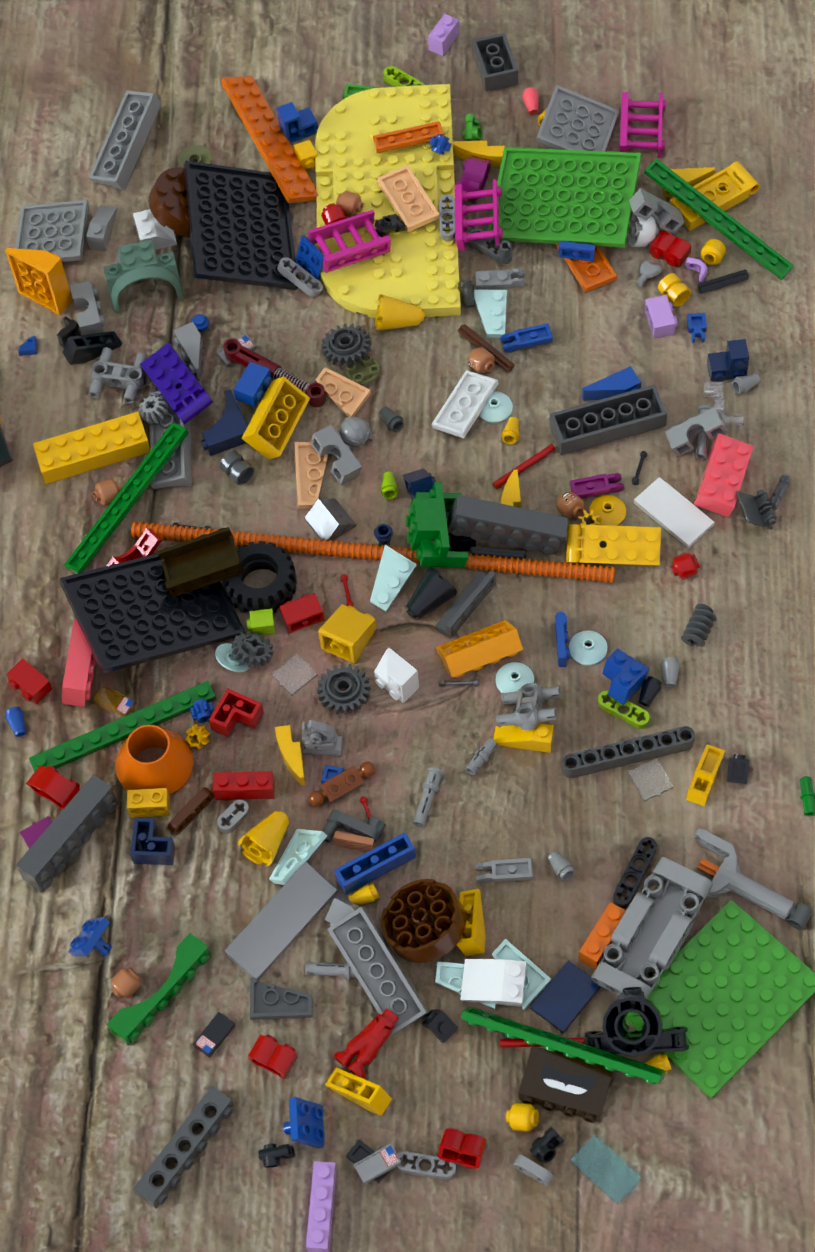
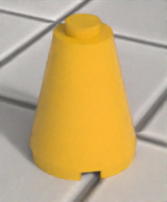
M378 295L380 305L377 307V316H375L376 330L419 326L420 322L424 321V311L421 310V307L386 295Z
M274 811L244 834L238 841L239 847L242 845L244 848L242 853L258 865L266 863V866H270L275 859L289 826L288 816L282 811Z

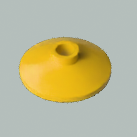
M599 496L592 501L589 507V513L593 509L594 516L600 515L599 518H596V522L601 523L600 525L618 526L626 517V506L616 496ZM589 515L592 522L595 523V520L592 519L593 516Z

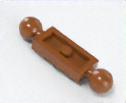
M368 761L363 762L359 770L352 766L320 785L321 792L313 791L308 797L309 803L312 806H320L324 802V798L332 802L364 783L361 777H371L375 773L374 764Z

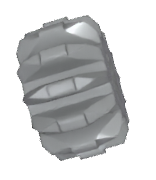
M157 393L154 396L149 394L147 399L143 398L144 402L139 403L140 408L138 409L142 420L151 425L154 423L159 425L160 420L165 421L164 417L169 415L168 410L170 409L166 399Z

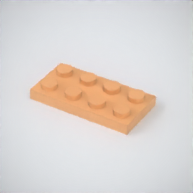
M408 165L377 178L378 185L400 220L404 222L408 232L440 219L438 211Z

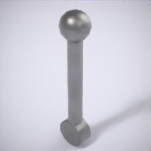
M473 679V681L440 680L439 686H478L480 682L478 679Z

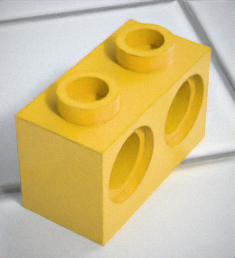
M167 788L127 790V810L130 818L170 816V796Z

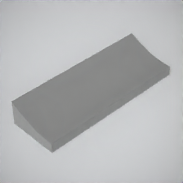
M126 90L89 176L92 182L109 185L125 191L162 104L154 93Z
M160 391L149 393L153 396L156 393L160 396H163ZM170 405L169 415L164 417L165 421L160 420L159 425L156 423L150 424V451L172 422L186 428L189 433L151 482L153 489L192 486L191 420L184 424Z
M305 862L225 949L227 958L249 976L259 981L338 893L337 889Z
M365 907L358 908L327 929L377 1012L382 1014L388 1008L399 1017L398 1021L394 1024L395 1028L392 1029L391 1035L401 1031L429 1012Z

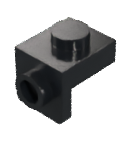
M438 1009L430 1010L424 1016L425 1020L421 1023L424 1027H428L442 1043H445L458 1029L443 1010Z

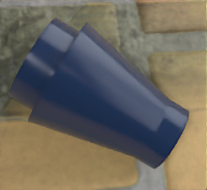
M380 524L374 530V535L380 546L390 545L393 530L387 524Z

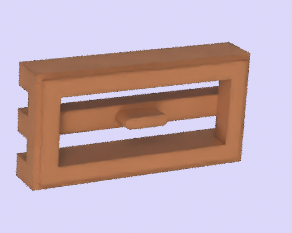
M335 831L334 842L336 846L366 852L375 848L374 838Z

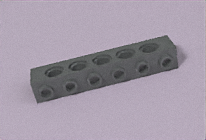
M211 1086L134 1186L135 1194L155 1209L159 1205H163L168 1198V1192L171 1188H175L180 1183L181 1175L194 1164L196 1155L205 1150L208 1139L218 1133L221 1122L224 1118L228 1119L234 1110L232 1100ZM211 1110L217 1111L216 1115L212 1118L206 1116ZM196 1128H204L201 1134H193ZM183 1145H191L187 1152L180 1151ZM170 1162H178L176 1168H167ZM156 1180H165L162 1186H154Z

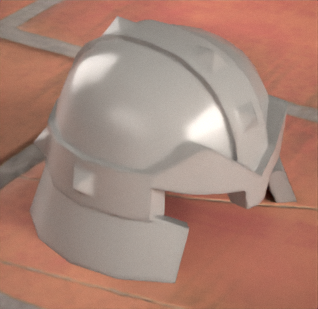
M345 417L338 429L341 439L350 447L351 452L354 448L352 445L363 446L368 439L373 440V433L369 423L360 417Z

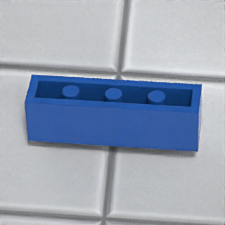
M403 833L335 869L336 880L344 894L347 895L415 859V848L406 833Z

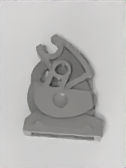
M309 720V724H306V722L302 723L303 754L342 756L343 737L337 736L334 727L314 720Z

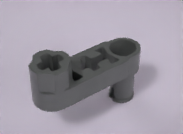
M475 228V229H472V230L470 231V233H477V232H484V231L481 230V229H479V228ZM495 238L469 241L471 249H479L497 262L509 264L512 261V250L510 249L511 244L509 241L500 242V246L496 245ZM488 245H494V248L491 247L490 249H488Z
M333 809L322 831L327 835L324 839L326 842L331 841L337 828H342L355 835L374 838L376 843L386 824L377 817H370L368 822L364 823Z

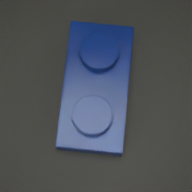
M560 241L559 258L594 262L595 245Z

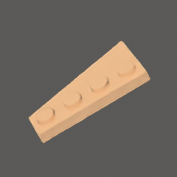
M294 442L298 509H311L319 498L328 454L320 457L310 442Z

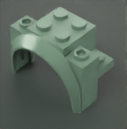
M152 239L117 247L121 263L104 266L114 312H120L118 299L121 292L130 284L142 279L157 278L166 280L174 286L178 298L183 297L173 251L156 255Z

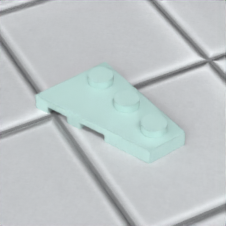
M471 290L487 338H501L505 335L507 290Z
M385 545L370 603L386 613L417 567V564Z
M296 829L269 880L274 884L285 885L310 858L327 835L323 831Z
M507 939L492 953L494 959L526 961L527 969L522 1007L525 1011L552 981L551 978Z
M437 961L435 983L461 994L464 964ZM481 1003L495 1010L496 1004Z

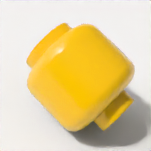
M709 239L704 244L700 256L706 264L717 265L725 256L726 247L718 239Z
M514 1103L510 1110L506 1112V1122L510 1124L512 1130L530 1132L538 1125L539 1113L532 1104Z

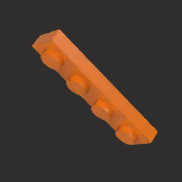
M440 121L375 135L373 136V142L378 154L430 142L431 137H436L437 134L444 135Z

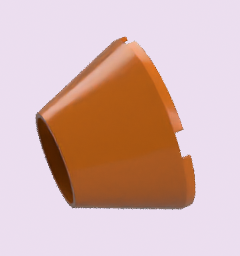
M143 725L136 728L120 747L115 761L116 775L126 791L167 788L170 795L175 791L181 790L188 782L193 770V754L187 741L175 731L156 725ZM162 747L166 749L164 755L156 761L145 763L136 760L139 754L147 748Z

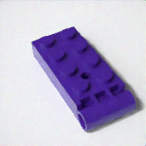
M169 342L140 364L184 424L213 403L212 399Z

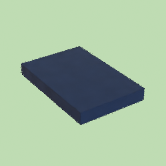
M568 960L530 1006V1009L561 1033H564L601 986L593 982L588 974Z

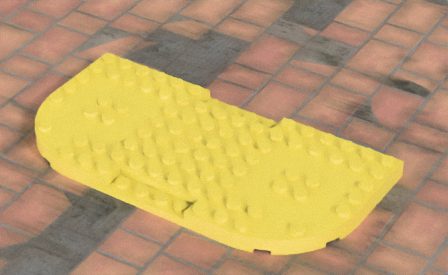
M450 84L368 89L343 99L325 115L317 130L315 151L318 154V157H315L316 192L319 195L316 197L317 228L325 226L321 217L323 208L332 203L336 204L338 195L344 191L357 193L361 196L363 208L356 215L374 210V228L376 221L383 219L384 216L396 214L378 185L377 178L407 165L438 213L439 200L442 196L451 195L455 198ZM440 121L444 136L448 137V142L452 144L450 151H445L444 155L432 151L433 146L429 145L430 142L377 154L373 136ZM446 202V209H449V202ZM446 215L443 217V219L448 221L451 220L452 217ZM440 219L410 232L406 228L404 231L390 232V252L327 273L322 269L320 273L321 282H323L327 289V293L339 305L353 313L359 312L368 315L370 318H375L377 316V307L380 305L378 295L382 294L421 307V310L424 311V317L461 315L458 247L455 238L452 241L441 239ZM366 226L356 229L363 242L366 243L373 240ZM446 227V234H449L450 228ZM350 232L341 234L348 248L357 245ZM334 237L324 240L331 253L341 251ZM317 243V249L324 255L320 246Z

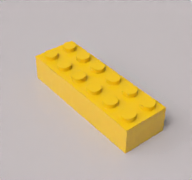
M139 412L33 443L45 484L150 453L149 442Z

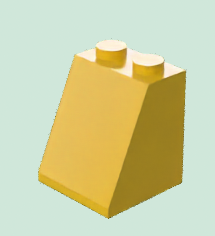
M341 604L318 631L321 649L355 664L377 628L376 619L368 613L363 614L357 611L352 606Z

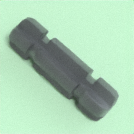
M781 476L772 494L773 496L769 500L773 508H778L790 484L791 478L789 476Z

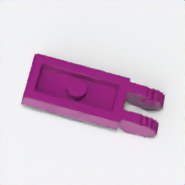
M620 473L602 474L570 481L571 491L581 499L610 492L617 493L624 490V485L622 483L609 485V483L618 482L622 479Z

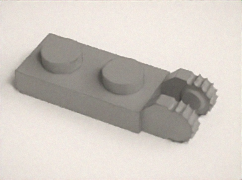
M517 268L512 271H476V289L523 287L526 284V280L521 277L525 276V270Z
M532 858L491 860V862L477 863L475 865L477 871H489L492 869V874L476 876L478 883L533 880Z

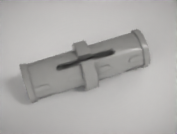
M489 738L479 750H476L472 760L465 766L466 771L470 775L474 776L479 768L488 762V758L498 747L497 743Z

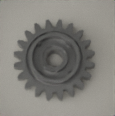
M345 323L343 328L337 325V330L331 328V334L326 333V338L322 339L323 344H321L323 355L327 358V361L332 360L333 365L338 362L339 367L343 363H346V366L349 367L350 362L356 365V360L362 362V356L367 357V352L371 351L370 346H372L366 329L361 330L360 325L354 328L353 323L350 327H347Z
M341 663L340 668L333 665V671L327 668V675L321 674L322 680H318L319 687L317 688L319 701H322L323 707L328 706L329 712L335 708L337 715L340 710H343L344 715H346L348 709L352 713H354V707L361 709L360 703H367L366 698L370 697L369 690H371V686L368 684L369 678L365 677V671L359 673V667L357 666L352 669L351 664L345 668L343 663ZM342 687L348 688L345 691L340 690Z

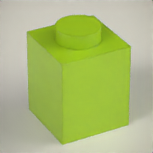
M272 608L249 611L250 619H247V628L252 630V634L255 631L258 636L262 634H276Z

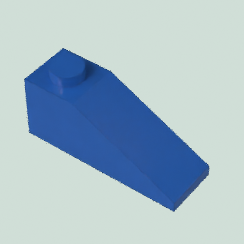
M630 366L583 387L582 399L584 401H595L641 388V381Z

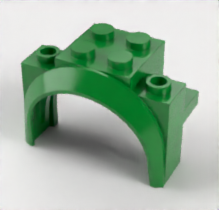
M435 482L433 489L429 492H416L414 500H411V505H409L408 509L409 515L405 517V526L409 528L407 543H410L411 550L416 552V558L420 560V567L465 568L469 558L468 552L449 551L450 545L445 511L451 509L456 497L461 495V493H443L442 482Z

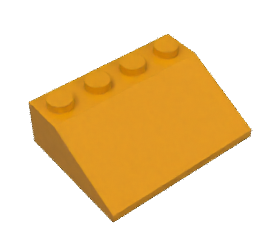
M7 248L5 252L18 292L61 315L73 301L62 265V259L57 254L44 250Z

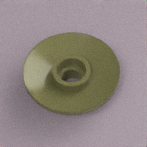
M191 145L181 150L177 162L179 167L184 168L185 161L211 164L212 157L207 148L200 145Z

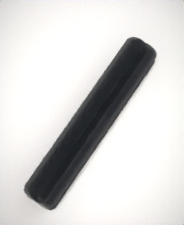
M741 270L699 283L697 288L699 293L702 294L748 280L749 274L747 270Z
M471 546L470 553L473 555L477 553L479 556L481 554H484V556L490 555V557H493V555H496V557L502 556V558L508 556L509 559L511 557H514V559L519 557L520 560L526 557L524 550Z

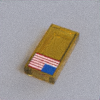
M102 685L93 699L95 704L122 717L129 715L137 704L136 700L105 685Z

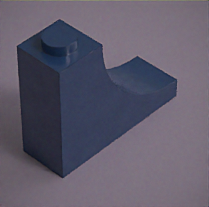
M231 389L224 391L226 407L221 419L213 427L202 432L203 440H201L204 451L208 450L210 456L246 443L241 438L247 429V425Z

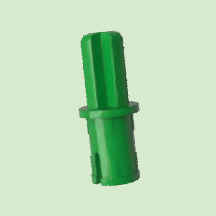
M803 776L800 778L802 793L800 799L803 800L804 815L814 816L815 793L813 791L812 778Z

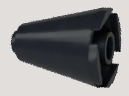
M433 567L427 570L406 605L408 609L406 612L413 619L416 617L421 619L458 593L456 588Z

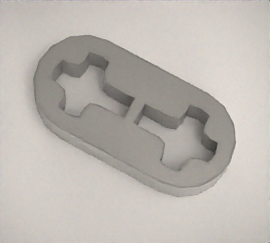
M236 800L219 816L217 824L222 833L228 834L233 832L248 817L250 812L248 803L244 800ZM237 807H239V808H242V807H243V808H244V812L239 811V812L237 813V809H236V808H237ZM230 820V826L223 825V821L228 822Z
M518 1155L513 1164L516 1169L545 1186H548L554 1177L548 1170L522 1155Z

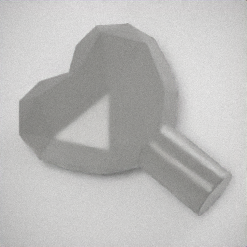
M649 260L644 261L640 266L641 276L636 284L642 287L647 279L659 275L662 271L661 265L653 264Z

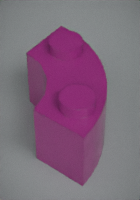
M474 156L469 157L464 162V173L460 180L458 179L456 185L462 184L463 191L467 192L483 190L492 161Z

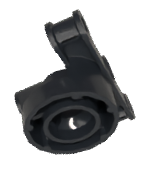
M641 987L624 988L618 999L610 1004L603 1017V1031L584 1033L589 1046L614 1054L638 1056L647 1052L686 1051L689 1049L686 1041L688 1028L677 1026L662 1029L663 1021L660 1011L653 1002L645 998ZM628 1012L638 1013L642 1017L644 1024L641 1031L628 1032L629 1026L626 1023Z

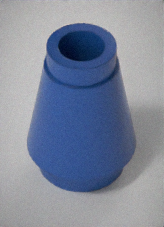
M12 707L6 710L5 719L15 737L25 735L27 732L24 711L20 707Z

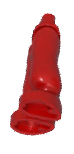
M386 1008L382 1014L378 1013L377 1017L348 1042L345 1051H338L333 1057L345 1068L348 1067L352 1074L365 1079L364 1066L374 1061L379 1050L392 1033V1029L395 1028L394 1024L398 1021L399 1017ZM358 1055L356 1060L351 1063L353 1057Z

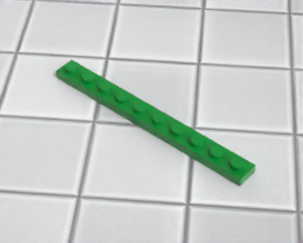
M657 158L645 169L644 174L780 280H783L793 269L794 265Z
M172 422L64 564L66 569L75 574L85 571L189 432L186 428Z
M209 681L203 682L29 758L34 772L40 765L45 767L50 765L57 769L128 738L140 726L159 725L189 712L190 708L194 707L193 703L195 701L206 699L209 703L216 700V696Z
M468 1007L462 1012L461 1019L466 1020L469 1025H481L490 1032L499 1031L512 1039L521 1038L527 1044H539L545 1046V1049L548 1051H560L570 1058L579 1057L588 1064L603 1065L609 1071L618 1070L631 1078H643L649 1084H659L665 1077L666 1070L485 1011Z

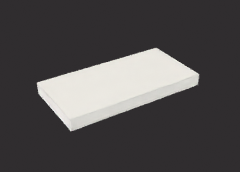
M466 370L432 422V428L465 438L498 386V380Z
M660 477L634 499L636 506L688 549L710 530L715 523Z

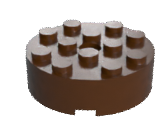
M170 168L162 172L156 180L149 194V207L155 219L163 227H169L177 235L191 237L184 168Z
M420 879L404 885L390 897L392 900L387 908L383 909L381 915L382 933L393 950L401 958L409 962L427 963L448 954L461 939L466 926V913L460 900L447 884L436 882L434 879Z

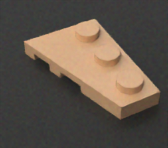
M326 367L315 379V383H320L324 386L325 394L348 417H354L371 395L370 389Z

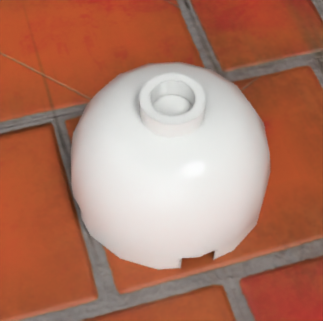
M633 213L631 214L629 225L631 234L627 236L630 246L646 247L650 245L659 233V227L656 225L653 216L646 221Z

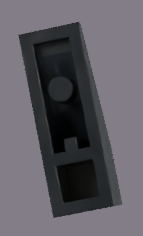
M114 331L68 337L62 353L70 365L87 363L101 356L103 348L114 350L120 347L122 342Z

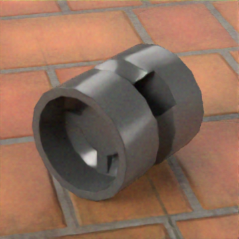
M237 451L228 453L220 463L221 470L229 475L237 485L247 483L255 471L254 467L248 461H245Z

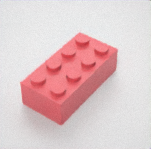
M718 433L712 445L693 505L729 518L738 498L736 491H740L754 446Z
M74 618L62 685V704L85 707L86 700L90 701L91 683H93L96 660L77 619Z

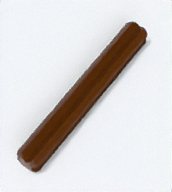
M467 325L460 326L458 332L477 348L483 347L492 353L495 357V363L506 372L513 370L515 366L513 362Z

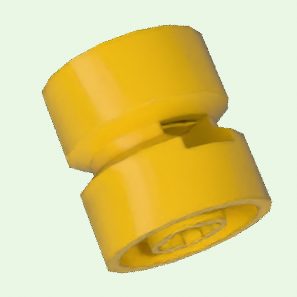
M675 273L666 275L658 285V290L667 296L668 301H671L674 307L681 306L691 296L689 287L685 283H681V279Z

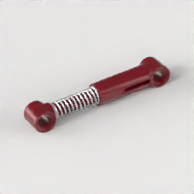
M231 338L224 342L225 358L231 363H238L247 368L248 364L253 362L269 368L272 380L284 376L310 397L309 404L311 406L320 407L325 403V388L322 384H310L306 381L304 382V380L301 381V379L287 371L285 372V370L282 371L280 365L242 346L237 339Z

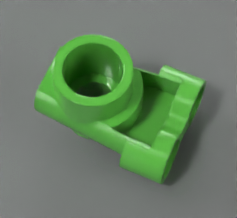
M467 114L465 118L466 129L462 132L463 139L465 141L482 140L483 131L479 126L480 121L475 119V115Z

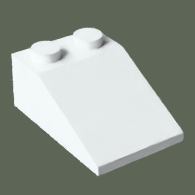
M465 959L460 1000L523 1007L527 969L526 961Z

